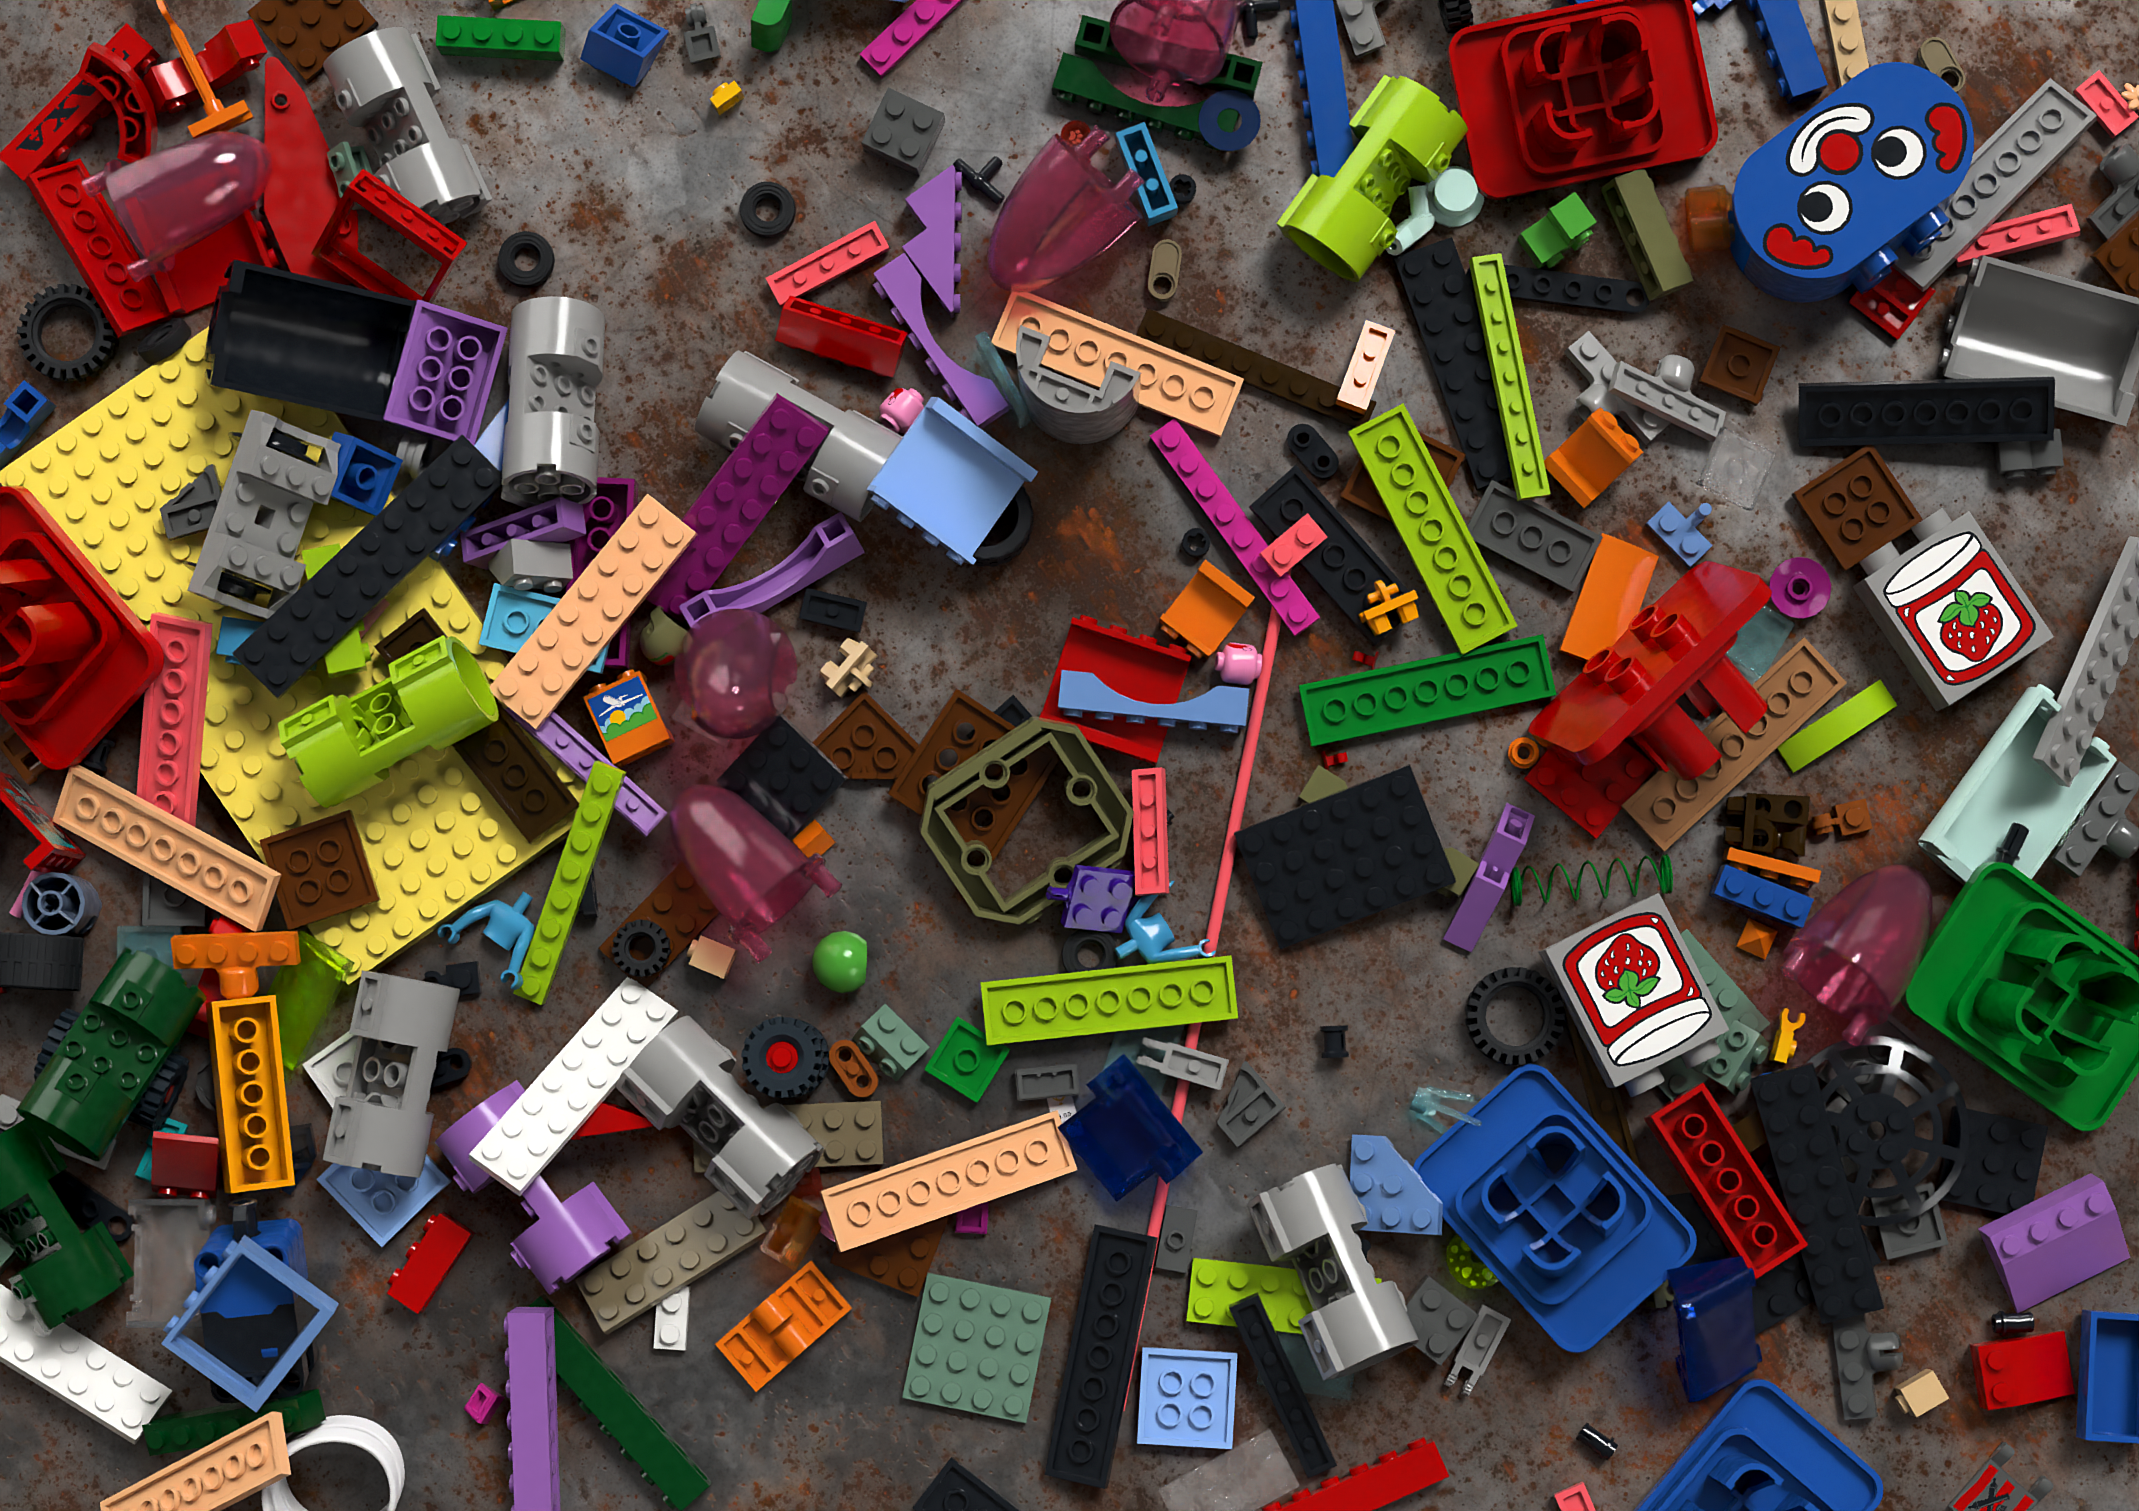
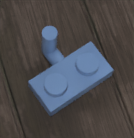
M1668 501L1645 524L1688 569L1713 546L1695 528L1711 513L1712 507L1708 503L1701 504L1686 519Z

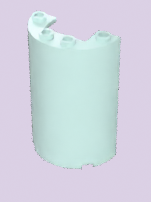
M2038 684L2037 687H2028L1918 840L1920 849L1937 866L1962 885L1966 884L1978 866L1994 861L1998 853L1996 848L2001 847L2011 824L2014 822L2027 827L2029 833L2018 854L2020 859L2014 862L2013 867L2032 879L2117 761L2108 751L2110 746L2102 739L2093 737L2091 745L2086 749L2082 758L2078 774L2074 777L2071 786L2066 787L2059 785L2032 758L2052 711L2059 712L2062 708L2053 699L2055 694L2044 685Z

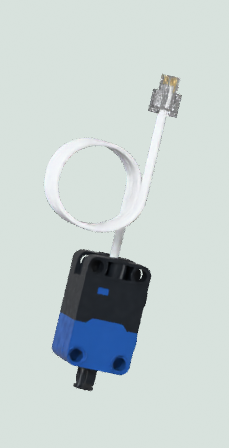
M239 1199L229 1203L228 1208L233 1213V1224L216 1227L194 1260L196 1292L199 1293L206 1285L201 1280L213 1265L219 1268L225 1258L221 1254L230 1242L234 1240L238 1243L244 1235L309 1281L301 1225L291 1218L257 1222L255 1208L257 1200ZM242 1254L200 1308L205 1350L258 1387L312 1318V1304ZM317 1337L306 1348L267 1400L298 1395L303 1390L309 1372L312 1371L319 1356ZM210 1379L211 1393L216 1401L226 1404L241 1402ZM300 1380V1382H298V1383H291V1382H289V1381ZM335 1415L326 1417V1420L306 1430L293 1432L286 1438L288 1457L305 1447L327 1442L352 1444L371 1453L385 1470L390 1488V1501L380 1511H395L404 1486L405 1469L398 1444L383 1427L365 1418ZM286 1477L262 1489L263 1511H308L293 1496Z

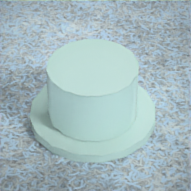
M1449 166L1443 173L1437 176L1435 181L1432 180L1430 183H1426L1428 185L1429 212L1433 213L1438 224L1447 227H1461L1472 222L1480 213L1484 196L1478 192L1477 183L1470 170L1459 166Z

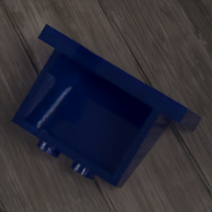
M1125 1054L1086 1084L1096 1097L1058 1127L1075 1152L1083 1159L1094 1173V1176L1103 1184L1116 1202L1156 1172L1168 1184L1203 1153Z

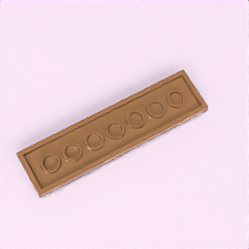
M1805 637L1802 638L1752 684L1755 690L1767 702L1768 708L1763 717L1746 734L1740 731L1724 711L1701 731L1722 755L1720 759L1703 774L1689 781L1677 778L1671 770L1667 773L1659 770L1621 805L1622 809L1662 852H1665L1845 686L1847 682Z

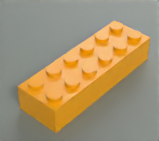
M276 995L205 1003L225 1193L295 1185Z

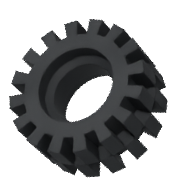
M1438 0L1440 16L1447 33L1473 26L1470 0Z
M639 919L626 923L624 927H620L617 931L618 934L613 939L612 953H614L615 962L623 971L638 977L651 976L662 970V967L667 964L668 956L671 954V943L665 930L658 924ZM638 936L648 937L654 946L652 955L643 961L634 959L629 950L630 943Z

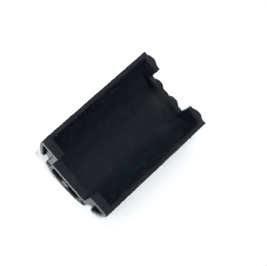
M233 260L224 273V278L229 280L227 285L219 286L210 319L205 352V361L211 363V370L206 369L205 371L207 383L222 388L393 424L383 420L404 347L405 333H408L416 301Z

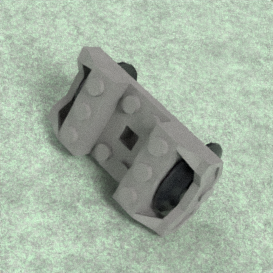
M251 410L243 433L229 432L228 434L230 438L238 441L239 445L198 562L196 564L184 561L183 565L194 572L187 591L215 603L230 606L238 611L267 620L298 590L306 565L294 561V557L313 503L328 505L338 476V452L341 444L285 423L265 412ZM307 445L322 449L317 466L316 462L306 455ZM247 580H251V581H254V582L259 583V584H261V585H264V586H267V587H269V588H272L273 591H271V590H269V589H267V588H265V587H262V586H260V585H257V584H255V583H252V582H250V581H247ZM257 594L271 595L267 608L240 600L244 599L254 602Z

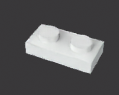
M685 1286L656 1304L653 1348L686 1350L690 1286Z

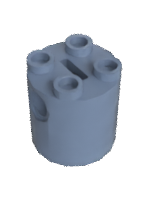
M56 872L42 874L31 881L23 894L22 900L24 918L32 928L48 935L71 937L83 935L93 927L102 908L98 893L91 883L78 876Z

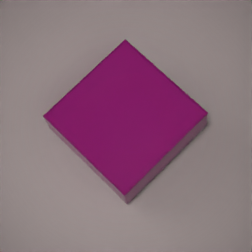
M989 1202L956 1212L955 1232L987 1234Z

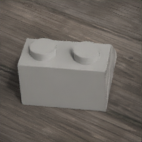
M510 539L488 562L489 570L502 586H513L516 590L537 588L543 589L547 593H556L561 591L573 579L570 544Z

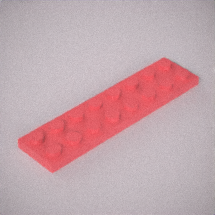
M157 612L151 614L150 633L162 647L164 666L160 675L146 689L144 694L136 796L195 827L213 623Z

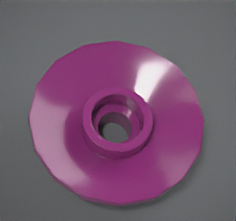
M1795 557L1785 560L1775 568L1770 577L1769 588L1772 590V603L1781 613L1790 618L1805 619L1815 616L1825 608L1830 599L1831 582L1829 575L1821 564L1810 558ZM1794 584H1800L1803 587L1801 595L1793 592Z

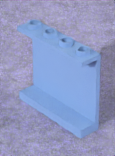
M931 397L866 490L873 494L871 500L884 510L890 507L898 513L896 519L910 529L915 525L923 531L921 537L935 547L938 544L948 550L946 556L959 565H962L963 562L974 565L977 559L973 557V554L1024 481L1032 482L1038 471L942 399Z

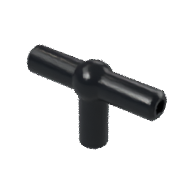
M1245 0L1240 3L1218 6L1220 17L1244 15L1247 39H1256L1258 37L1256 13L1279 11L1281 9L1280 0Z
M994 156L979 173L961 158L953 163L955 170L962 172V176L970 182L973 189L980 190L996 205L1003 202L1005 195L988 182L1003 165L1000 158Z

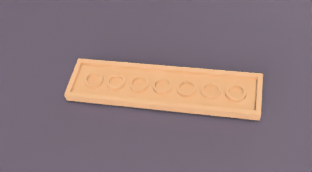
M1016 287L1012 290L990 343L991 346L1016 356V341L1020 325L1050 336L1051 340L1040 366L1097 389H1100L1111 361L1141 373L1140 406L1172 419L1176 418L1177 421L1220 438L1244 381L1241 377Z
M647 493L490 685L493 695L538 730L698 534Z
M78 764L69 767L52 820L53 822L252 931L257 932L263 929L281 877L279 872Z
M1058 1110L821 1190L819 1193L838 1251L843 1252L1076 1171L1077 1167Z
M272 1411L101 1501V1511H221L291 1475L282 1413Z

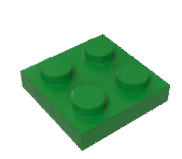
M957 1016L924 1070L978 1103L1011 1049L1003 1044L987 1045L984 1032Z

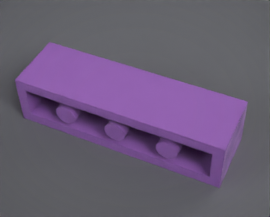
M558 497L470 529L466 533L462 532L460 537L463 562L488 570V562L510 539L564 543L586 535L583 505Z

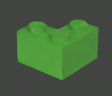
M1574 192L1550 208L1544 218L1523 231L1517 240L1538 269L1545 265L1550 269L1564 259L1562 253L1571 247L1576 251L1589 242V237L1593 235L1592 229L1597 221L1577 193Z

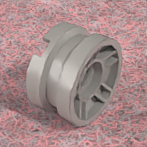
M410 432L404 434L396 457L403 460L398 472L399 475L404 476L407 473L411 475V478L416 479L428 467L433 445L431 438L424 436L421 439L416 438V435Z

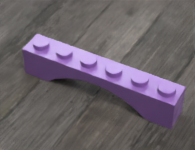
M901 254L874 272L876 283L873 284L874 289L882 300L885 298L889 299L893 305V308L890 309L891 314L899 325L906 324L911 332L907 337L917 351L922 348L928 356L925 363L934 376L940 374L945 381L942 388L951 401L957 399L963 409L959 413L982 429L1008 412L1009 405L992 380L977 376L963 369L946 356L936 344L927 328L923 315L922 278L906 254Z
M839 512L815 526L792 554L769 571L735 586L705 590L681 604L679 608L704 647L863 554L864 550L842 512Z

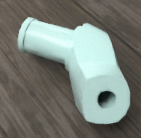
M1428 185L1407 187L1411 215H1408L1407 219L1396 226L1398 232L1396 233L1395 240L1389 248H1385L1389 254H1401L1426 235L1434 226L1435 216L1429 212Z

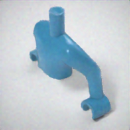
M1171 881L1169 883V889L1172 887L1174 881ZM1158 895L1142 896L1137 901L1125 920V927L1131 940L1115 948L1119 959L1138 950L1148 964L1172 962L1198 956L1200 959L1212 958L1216 952L1215 950L1206 954L1202 951L1201 946L1206 945L1210 941L1209 939H1203L1198 945L1163 951L1165 947L1175 941L1168 924L1160 913L1142 918Z
M523 891L513 906L500 900H493L476 906L464 913L453 924L441 925L438 928V936L444 937L446 932L451 929L452 935L448 939V943L455 944L459 941L460 932L481 918L490 916L489 923L483 930V933L508 951L515 944L508 970H505L500 978L501 982L506 983L509 977L514 975L515 981L511 985V989L517 990L523 984V978L518 972L535 931L534 925L523 915L533 897Z

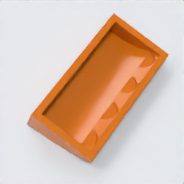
M1604 533L1600 535L1603 538L1591 559L1558 650L1560 653L1588 662L1600 650L1612 647L1628 629L1630 621L1639 613L1659 556Z

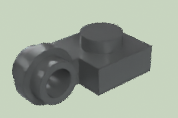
M696 3L690 4V8L685 9V14L689 27L695 26V30L684 32L690 63L693 65L722 58L714 25L702 28V24L707 23L704 6H697Z

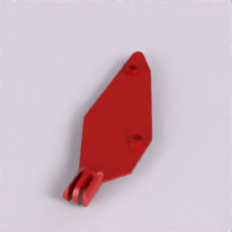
M269 57L265 61L264 213L291 273L349 286L352 282L311 254L341 199L338 194L333 171L329 166L327 152L330 149L305 92L278 58ZM282 97L285 99L286 104L279 106L276 104L275 99ZM351 210L337 237L358 251V213L356 210Z

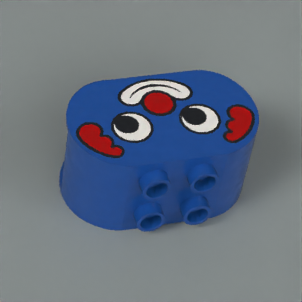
M1902 62L1881 63L1857 74L1749 156L1740 169L1725 218L1728 246L1741 272L1757 288L1773 297L1791 302H1816L1839 294L1852 283L1861 294H1864L1892 272L1890 267L1899 259L1894 252L1900 247L1904 246L1911 257L1926 249L1942 235L1940 230L1950 222V219L1944 212L1963 182L1972 161L1974 132L1969 113L1963 101L1943 79L1922 67Z

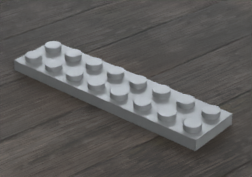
M2050 78L1973 154L1969 170L1944 212L1950 219V222L1940 230L1942 235L1914 257H1911L1904 246L1900 247L1894 252L1899 259L1892 267L1924 292L2097 121V115Z
M2128 537L2057 699V703L2062 708L2059 712L2052 711L2032 757L2061 786L2070 787L2074 777L2078 774L2086 749L2091 745L2092 735L2098 722L2104 715V708L2109 696L2115 690L2119 673L2128 660V653L2134 639L2139 634V537Z

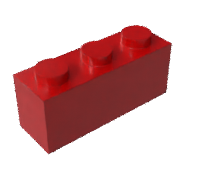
M445 1212L439 1213L438 1216L433 1214L423 1228V1231L426 1232L420 1243L415 1241L405 1255L409 1260L402 1270L397 1268L387 1282L391 1286L387 1294L417 1314L425 1311L475 1235L474 1231Z

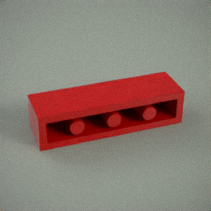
M789 296L781 311L775 341L781 342L792 349L801 348L813 352L814 355L821 358L829 357L842 361L843 364L849 367H861L871 370L878 376L894 377L901 362L908 332Z

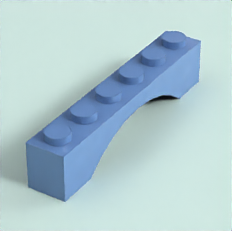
M1062 670L1058 710L1064 711V716L1082 718L1083 713L1095 714L1096 720L1113 721L1114 716L1126 717V722L1133 724H1145V719L1157 720V725L1163 727H1176V722L1189 723L1188 728L1193 730H1207V725L1219 726L1220 732L1238 733V729H1244L1246 726L1249 689L1216 686L1206 694L1189 701L1174 704H1150L1135 701L1118 694L1106 686L1093 673Z

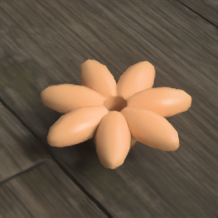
M2126 83L2124 87L2127 91L2122 92L2121 96L2129 100L2127 102L2129 109L2139 110V85L2134 88L2131 84Z

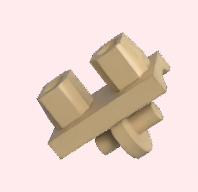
M847 638L839 649V652L846 657V660L840 667L830 660L820 670V674L827 681L825 684L840 698H843L849 689L856 692L862 684L869 689L874 685L868 677L875 669L871 666V663L878 656L863 641L858 643Z

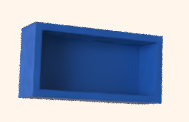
M2082 1309L2076 1437L2091 1441L2139 1444V1313Z

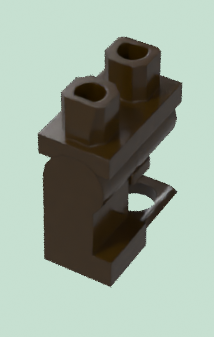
M1746 793L1743 796L1726 798L1725 814L1741 816V827L1725 826L1723 843L1739 847V850L1773 854L1776 848H1787L1794 852L1795 857H1805L1807 828H1804V826L1808 825L1810 796ZM1777 823L1803 827H1799L1792 832L1780 833L1777 832L1775 826Z

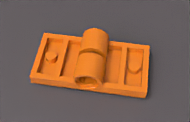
M811 1260L715 1345L754 1391L757 1392L853 1307Z

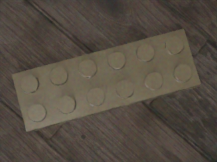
M882 1101L783 1105L788 1111L797 1116L803 1128L824 1147L823 1154L814 1167L884 1164ZM693 1139L694 1172H706L713 1158Z
M717 1191L580 1276L575 1281L602 1331L608 1335L766 1237L769 1233L758 1215L748 1219L720 1191Z

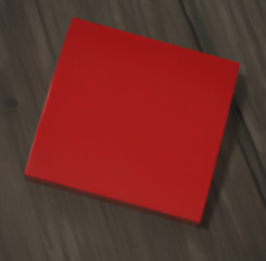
M1891 266L1892 272L1884 280L1864 294L1857 290L1848 303L1898 340L1936 291L1929 286L1922 292Z

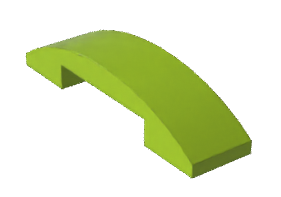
M1880 679L1785 740L1776 749L1791 772L1794 773L1892 710L1897 704Z

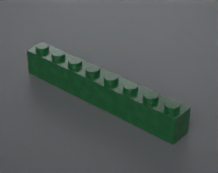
M546 1295L539 1296L528 1307H554L556 1372L558 1373L556 1380L566 1391L572 1389L579 1397L576 1401L585 1413L588 1415L593 1413L600 1420L597 1425L608 1438L612 1436L616 1438L621 1444L618 1449L629 1462L635 1460L642 1468L640 1474L651 1486L656 1483L664 1492L661 1495L663 1501L672 1510L676 1507L680 1511L684 1510L712 1482Z

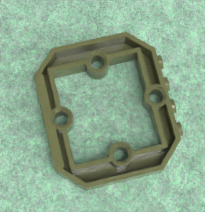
M1032 716L928 785L919 831L975 916L1020 925L1024 921L1030 924L1037 920L1043 914L1041 910L1050 904L1055 907L1063 902L1048 900L1046 897V892H1049L1047 888L1049 886L1066 888L1072 879L1075 864L1111 869L1117 867L1121 863L1120 858L1126 852L1134 811L1077 725ZM1050 741L1070 772L1064 782V791L1068 799L1078 806H1085L1091 803L1108 830L1070 856L1052 859L1044 873L1003 899L986 873L992 864V856L988 847L979 840L965 842L945 812V809L983 784L989 788L1004 786L1010 777V766ZM992 763L999 764L1002 767L1000 776L995 779L988 778L985 775L986 767ZM1078 781H1086L1089 784L1088 791L1082 796H1077L1072 792L1073 785ZM974 850L981 851L984 854L983 861L977 865L967 862L968 854ZM1061 867H1066L1070 870V877L1064 882L1054 879L1055 871Z

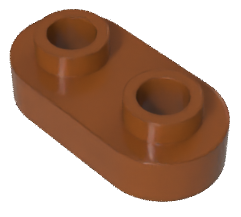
M850 1040L835 1042L830 1048L829 1060L849 1091L858 1097L872 1095L878 1087L879 1079L862 1051ZM844 1049L849 1050L851 1053V1058L847 1062L842 1061L839 1057L840 1052ZM861 1075H865L869 1079V1084L864 1088L857 1084V1079Z

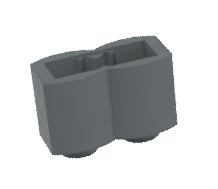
M2054 429V441L1994 442L1997 475L2005 474L2006 479L2025 477V472H2037L2038 477L2056 475V470L2064 466L2060 429Z

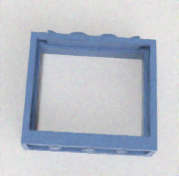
M244 1235L238 1243L232 1240L221 1254L225 1260L220 1267L217 1268L213 1265L201 1281L206 1285L199 1293L195 1290L191 1292L182 1304L186 1310L179 1318L174 1315L163 1329L167 1335L161 1344L257 1412L332 1317L339 1303ZM242 1254L318 1309L258 1387L181 1333Z

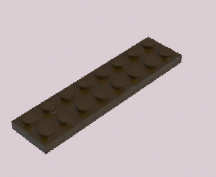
M422 608L374 647L387 664H390L442 635L446 638L449 637L426 608ZM494 696L498 708V720L452 744V746L526 840L532 844L579 807L580 803Z

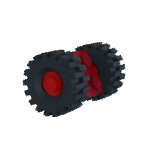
M65 1009V1012H62L59 1019H56L53 1023V1028L49 1030L48 1037L42 1044V1051L37 1057L38 1063L34 1068V1071H36L34 1074L35 1081L81 1013ZM171 1052L128 1117V1121L152 1131H157L164 1125L167 1116H170L174 1104L179 1099V1093L182 1092L184 1087L183 1082L186 1080V1073L189 1070L188 1058Z
M790 1017L767 1019L760 1025L755 1026L751 1030V1034L744 1041L745 1045L741 1057L743 1058L742 1068L747 1075L746 1078L758 1091L768 1096L780 1098L803 1096L815 1090L823 1082L829 1070L828 1043L817 1028L805 1021Z

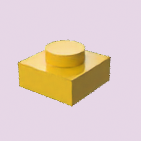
M734 80L729 85L726 82L718 86L712 94L714 96L710 98V101L720 116L741 101L744 95Z

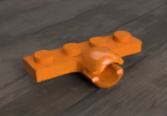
M298 931L174 935L170 938L174 969H216L219 973L221 994L228 999L248 998L258 992L259 980L257 969L259 966L298 965L301 962Z

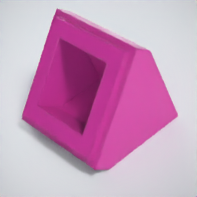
M480 1383L465 1405L464 1410L476 1422L488 1424L505 1397L487 1385Z

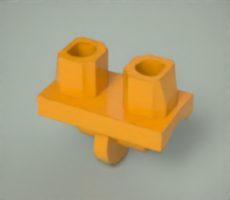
M1382 580L1374 582L1376 591L1368 594L1367 599L1370 604L1378 600L1382 604L1358 614L1361 622L1367 621L1370 629L1376 636L1392 629L1386 612L1395 609L1401 624L1418 618L1419 615L1414 600L1418 599L1416 591L1413 590L1391 600L1390 595L1399 592L1396 583L1386 587Z

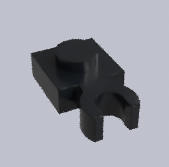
M478 961L446 965V974L444 975L437 971H428L424 974L426 978L435 977L440 985L460 989L459 996L482 993Z

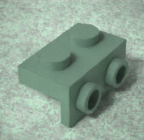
M341 142L327 152L329 166L333 171L340 198H342L347 186L362 169L372 174L364 146L350 147L348 142ZM357 202L354 204L352 210L365 209Z
M886 1004L872 1015L852 1037L859 1049L864 1054L869 1055L879 1065L881 1071L885 1075L892 1077L895 1081H898L930 1048Z
M1734 1020L1718 1044L1721 1053L1707 1061L1702 1069V1073L1718 1082L1727 1092L1737 1096L1740 1090H1745L1749 1085L1751 1073L1756 1065L1761 1064L1765 1060L1770 1044L1760 1033Z

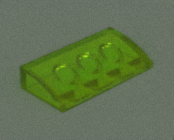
M300 930L298 933L301 962L298 965H281L266 996L276 995L282 1063L292 1071L305 1059L355 962L303 930Z

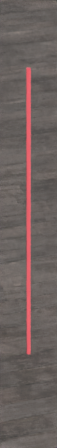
M1292 568L1287 571L1290 576ZM1273 606L1271 607L1262 653L1261 673L1256 683L1206 939L1210 940L1204 945L1203 952L1206 954L1217 949L1237 848L1234 832L1241 828L1282 621ZM1202 1022L1190 1023L1188 1025L1184 1047L1197 1049ZM1180 1078L1177 1080L1147 1235L1158 1237L1123 1411H1125L1190 1085V1081Z

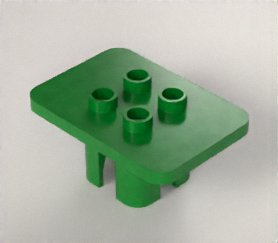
M1991 861L1978 866L1901 980L1899 986L1901 1004L1910 1014L2069 1127L2082 1131L2098 1129L2107 1121L2139 1072V957L2012 865Z

